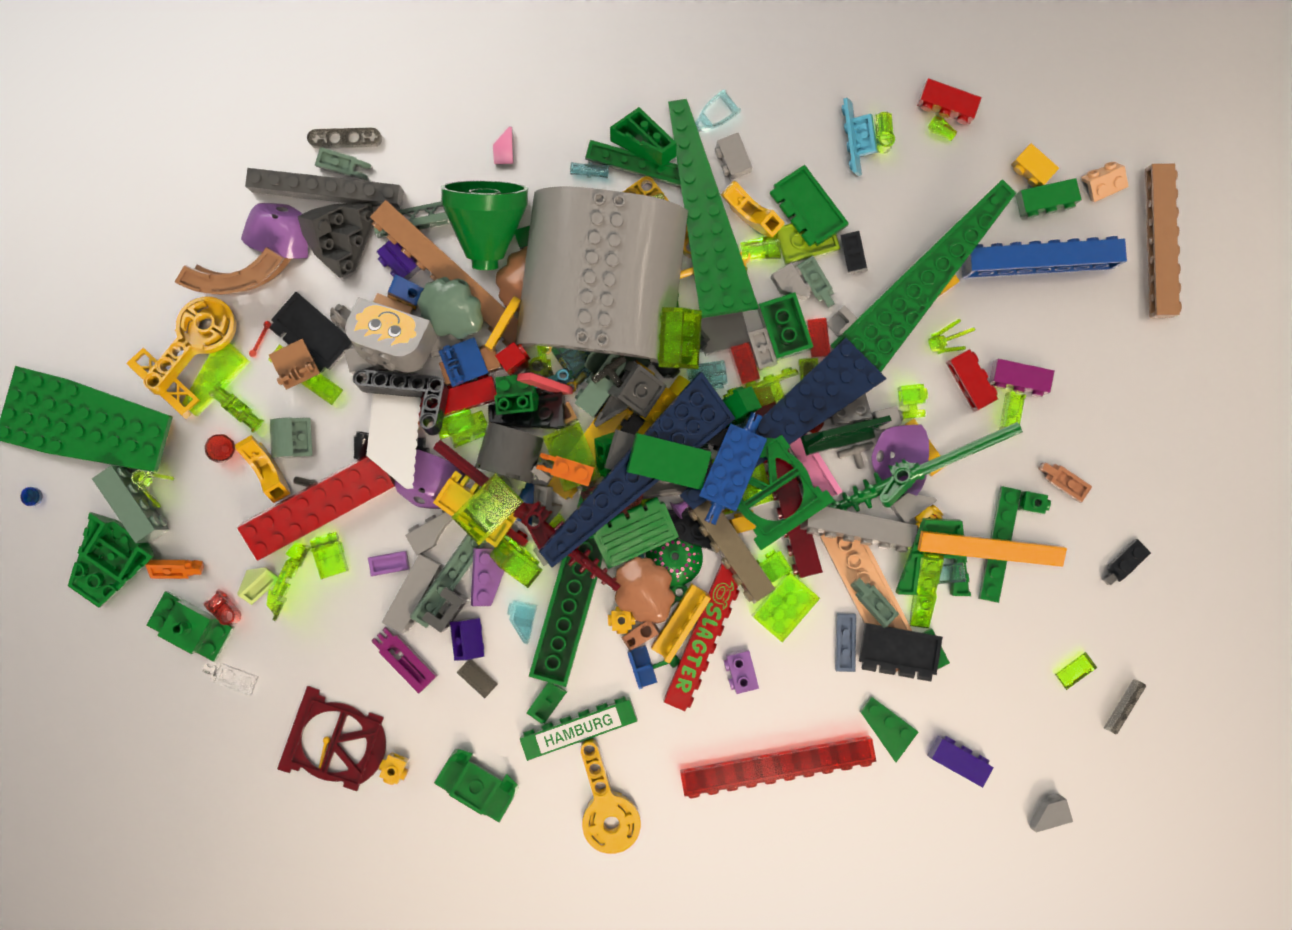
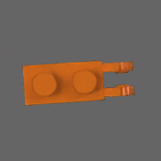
M544 453L540 454L542 459L554 461V465L550 469L544 465L537 464L536 469L589 487L594 467L559 456L554 457Z

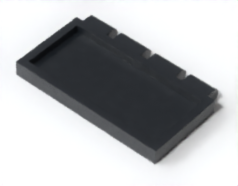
M295 292L271 319L274 323L270 326V329L279 337L287 333L282 340L288 345L303 338L312 358H315L314 362L321 373L326 368L331 370L345 354L344 350L349 349L352 345L346 333L298 292Z
M865 623L859 655V662H862L861 669L876 672L877 665H879V673L895 675L896 668H898V676L914 679L915 672H917V680L931 682L932 676L937 675L943 637L892 627L883 628L881 625Z

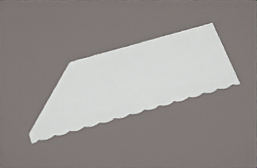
M420 368L419 370L415 372H410L408 374L423 375L422 372L424 368ZM385 370L386 372L405 373V372H401V371H398V370H394V371ZM419 384L416 389L420 388L422 384ZM373 393L366 456L404 488L413 489L414 465L416 463L415 448L417 447L416 439L418 438L417 430L420 419L418 414L420 413L419 405L421 398Z

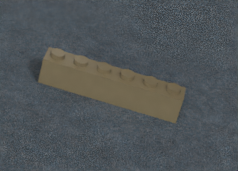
M707 500L694 510L689 507L690 511L688 513L693 521L697 520L700 525V532L704 537L708 536L711 541V548L715 553L719 552L723 558L721 559L722 564L726 569L732 571L734 582L738 586H742L744 589L743 594L749 602L752 601L755 604L775 590L771 581L722 511L717 524L713 525L711 521L710 523L704 521L712 505L710 501Z

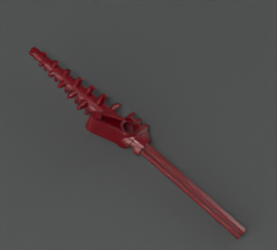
M442 440L435 443L433 449L510 509L516 519L522 520L521 523L528 528L539 550L564 523L561 521L553 528L546 522L553 511L546 510V506H541L539 500L533 504L525 502L521 504ZM533 516L539 518V523L536 526L529 525V519ZM578 546L568 555L571 558L568 562L570 567L577 562L581 565L579 569L581 573L587 569L592 573L590 575L592 579L598 577L602 580L601 584H607L615 592L621 587L616 582L617 579L615 577L612 578L607 574V568L602 570L597 565L600 560L596 558L592 561L588 558L591 552L589 549L582 553L578 549L580 546Z

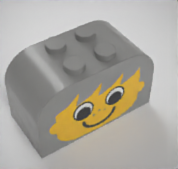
M358 297L345 325L346 335L358 355L368 363L383 365L384 368L390 371L398 370L410 373L419 370L426 363L437 340V335L430 320Z

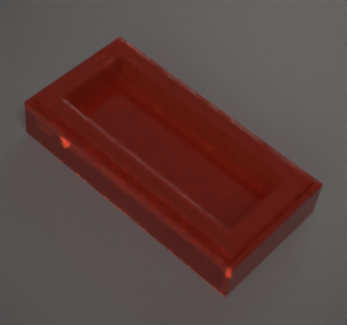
M827 319L807 320V328L813 343V348L810 350L811 358L826 357L830 353Z

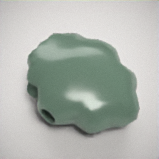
M442 277L426 283L423 291L420 293L417 305L421 317L430 320L436 335L447 336L451 334L457 339H464L468 335L478 333L482 329L484 320L481 312V302L472 295L466 281L461 279L450 280L447 277Z

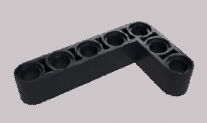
M364 369L354 373L353 382L362 392L424 398L419 419L420 426L431 436L437 435L441 431L449 394V388L441 377ZM419 384H422L420 388L416 389ZM440 385H441V388H440V389L435 390V388H436L437 386H440ZM438 403L435 408L431 409V406L433 404ZM434 421L432 426L427 427L430 422Z

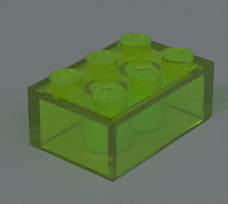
M662 307L660 315L661 332L659 334V367L699 370L701 310L682 307Z
M580 422L542 436L549 455L559 456L594 467L590 482L602 478ZM559 478L564 492L582 486V484Z
M788 572L777 584L775 590L766 597L751 616L783 643L819 601L820 597L792 573Z

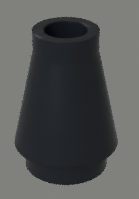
M356 431V435H354V459L359 460L366 456L369 433Z

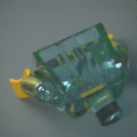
M547 346V350L542 353L547 355L552 351L562 368L568 371L570 380L574 378L573 382L566 384L574 385V393L578 388L577 385H581L592 373L584 367L591 352Z

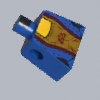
M395 274L387 297L411 306L416 311L420 293L424 288Z

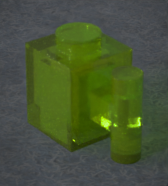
M924 384L898 387L899 407L908 406V411H902L903 419L926 417L925 409L918 410L917 405L926 403L928 399V390L924 388Z

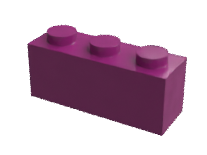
M996 359L992 364L989 383L994 384L995 388L1006 389V387L1013 388V391L1017 393L1028 391L1032 392V396L1043 397V395L1051 392L1055 370Z

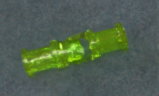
M221 383L216 384L208 393V396L215 398L221 403V407L228 411L240 423L246 424L252 433H255L264 423V420L259 419L253 414L252 409L240 401L238 397L233 393L227 392Z

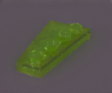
M229 343L225 348L210 353L192 384L190 391L200 400L190 410L196 417L251 362L233 344ZM186 395L182 404L186 407L193 399Z

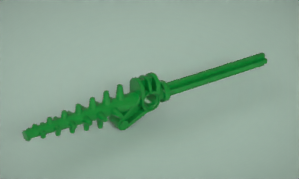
M1016 422L921 465L919 463L907 462L904 458L900 463L895 462L896 465H888L892 476L882 480L878 473L875 472L876 484H869L867 479H864L865 489L858 490L856 486H853V495L847 496L843 492V500L836 502L834 499L832 505L828 507L845 511L854 507L856 512H859V505L865 502L870 509L872 508L871 500L880 496V501L884 507H891L916 483V480H923L925 475L1022 433L1021 426ZM902 476L908 477L905 481L899 480Z

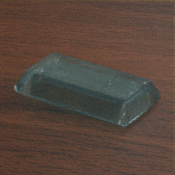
M963 562L929 565L932 585L966 582Z

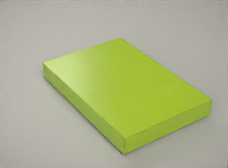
M792 223L783 225L776 233L785 265L791 262L795 263L806 260L811 256L817 257L840 250L836 234L819 246L813 244L809 247L801 237L806 231L798 233Z

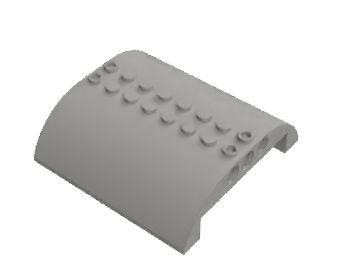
M561 186L536 190L533 198L515 344L517 346L521 344L524 347L535 348V345L646 358L651 359L650 362L670 364L688 210L670 201L634 193Z

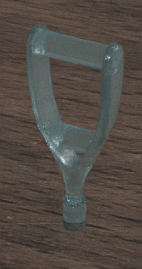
M725 89L715 95L699 114L695 122L698 132L722 126L741 112V108L736 106ZM721 98L732 111V114L712 124L704 113L717 99ZM700 121L703 123V127L699 126Z

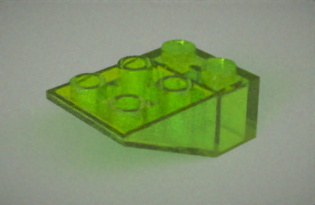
M495 473L451 518L480 545L524 501Z

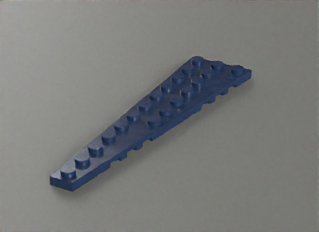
M845 338L763 416L756 433L764 438L774 439L782 435L790 445L884 382L887 378ZM767 457L759 458L756 467L765 462ZM712 465L707 469L705 481L708 477ZM688 487L680 494V498L692 510L707 501L699 496L701 493L699 489Z
M699 372L643 435L700 448L736 418L705 375ZM632 447L539 550V553L550 567L553 568L660 481L626 472Z

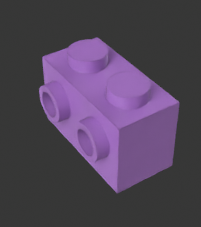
M745 649L726 654L727 659L723 661L726 672L730 671L732 677L728 679L731 690H735L736 694L759 689L750 651Z

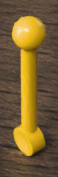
M328 736L323 738L324 745L319 768H321L327 745L330 743V737Z

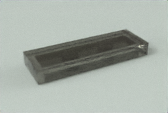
M1132 680L1104 729L1115 735L1118 734L1145 690L1146 684L1138 680Z

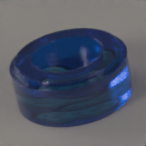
M27 487L21 492L20 498L23 504L36 506L41 503L43 495L40 489Z

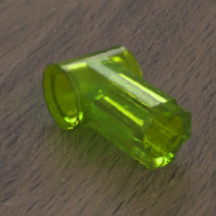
M881 112L875 114L876 142L878 152L885 154L891 150L895 142V135L893 134L892 113ZM881 140H887L889 144L885 145Z

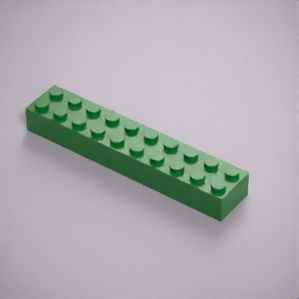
M582 488L577 508L592 492L591 490ZM592 535L578 549L582 553L589 549L591 552L588 558L592 561L596 558L600 560L597 565L601 568L603 557ZM568 555L561 561L528 676L566 687L569 681L598 577L592 579L590 577L592 573L587 569L581 573L579 571L581 565L577 562L570 567L568 562L571 558Z

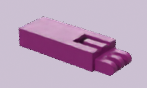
M384 627L382 630L387 636L385 637L379 632L377 636L381 642L373 638L371 640L372 643L380 650L381 656L419 694L438 675L398 634L394 635L387 627ZM392 649L396 655L401 651L404 655L397 660L389 651Z

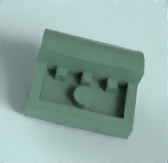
M289 417L269 420L271 458L313 456L311 418Z

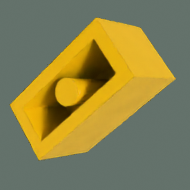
M1032 143L1011 164L1013 170L1018 175L1024 176L1032 187L1045 185L1059 169L1056 164Z

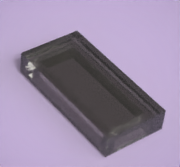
M472 659L467 660L456 672L484 699L498 685Z

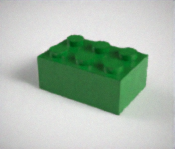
M796 292L758 304V313L763 328L766 327L777 361L813 348Z

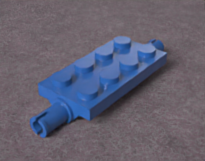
M750 413L745 428L730 424L699 495L712 504L704 520L708 523L711 521V524L716 525L722 509L727 508L736 512L767 441V438L756 433L759 423L763 418L757 414L755 419L756 413Z

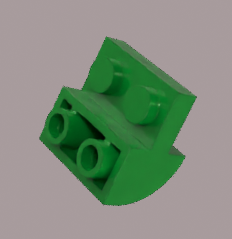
M518 375L495 377L497 392L495 396L496 415L536 411L539 399L536 387L517 381Z

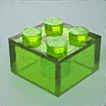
M503 538L499 546L494 548L489 554L499 568L527 588L531 586L543 571L538 565L540 561L528 550L521 548L513 539L508 541L506 538Z

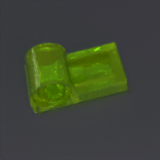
M537 345L538 357L531 359L529 370L540 376H548V371H552L551 359H547L546 352H549V347ZM539 361L543 364V369L535 371L532 368V364Z

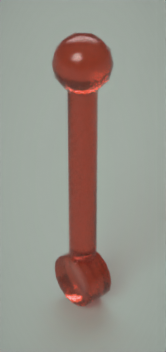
M264 322V329L262 333L260 334L253 350L249 351L250 357L256 356V351L265 333L268 329H270V326L272 325L271 322Z

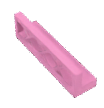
M801 438L790 444L792 453L806 468L814 488L819 486L822 492L827 490L832 497L843 492L819 453L806 456Z

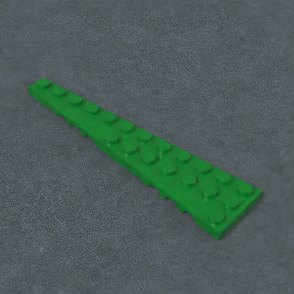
M1002 179L830 346L835 349L847 338L882 372L1015 196L1016 192Z

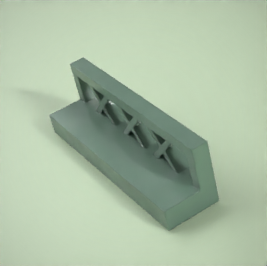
M441 201L397 210L402 215L406 214L411 217L408 221L418 230L450 224L445 212L434 214L438 207H442ZM424 210L429 213L428 216L415 218L419 211ZM374 227L375 235L378 238H384L388 235L383 229L379 232Z

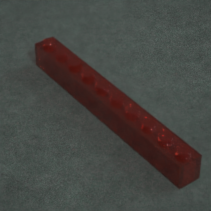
M868 735L681 769L680 774L684 797L688 796L692 799L700 797V794L703 793L715 795L719 793V790L736 791L741 786L753 788L757 786V783L765 782L766 785L776 783V780L779 779L791 781L795 780L796 776L801 775L807 778L815 776L814 773L818 772L830 774L834 772V769L841 768L842 771L851 770L856 765L868 767L877 761L873 739Z

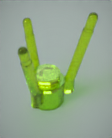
M958 319L939 332L931 334V338H928L930 349L933 353L937 352V354L965 350L966 346L945 348V346H948L947 341L975 331V328L973 327L945 338L942 334L960 323L961 319Z
M140 469L133 472L131 481L138 485V490L142 491L160 508L161 504L148 492L146 487L151 485L153 477L172 481L174 477L151 471L145 472Z

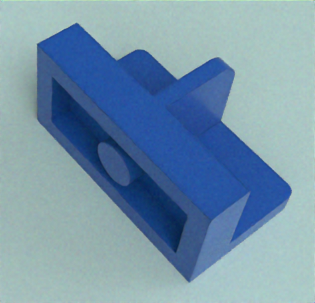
M646 645L628 650L627 654L639 690L645 686L657 683Z

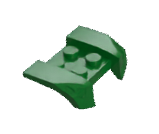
M455 749L434 784L447 791L446 793L450 797L480 815H487L500 823L519 789L518 784L507 774L502 780L470 761L473 753Z

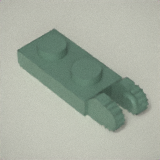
M322 147L319 149L315 166L362 180H367L368 176L362 172L354 171L356 165L364 169H371V164L358 160L356 157Z

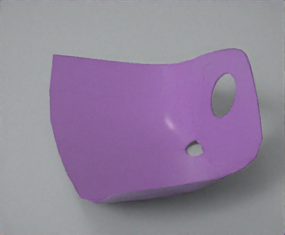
M259 203L251 209L241 236L244 244L261 252L268 247L284 258H308V243L302 235L298 216L302 214L300 211L290 205L277 203ZM284 207L287 208L288 211H278L276 208ZM272 214L278 215V218H272Z
M922 424L890 427L881 433L874 447L871 460L875 472L878 473L882 480L892 476L888 465H896L895 462L900 463L904 458L907 462L919 463V465L929 461V439ZM882 450L884 457L881 462H878L876 458L877 453ZM891 452L895 453L894 458H890ZM925 475L923 480H916V483L906 493L917 496L923 488L927 475ZM902 476L899 480L905 481L908 477Z
M416 450L413 489L404 488L396 480L395 488L400 495L417 507L441 509L433 502L448 479L451 478L455 471H458L463 475L458 482L461 483L465 474L441 457ZM420 488H423L425 490V493H422L418 490ZM414 497L422 498L425 503L416 502Z

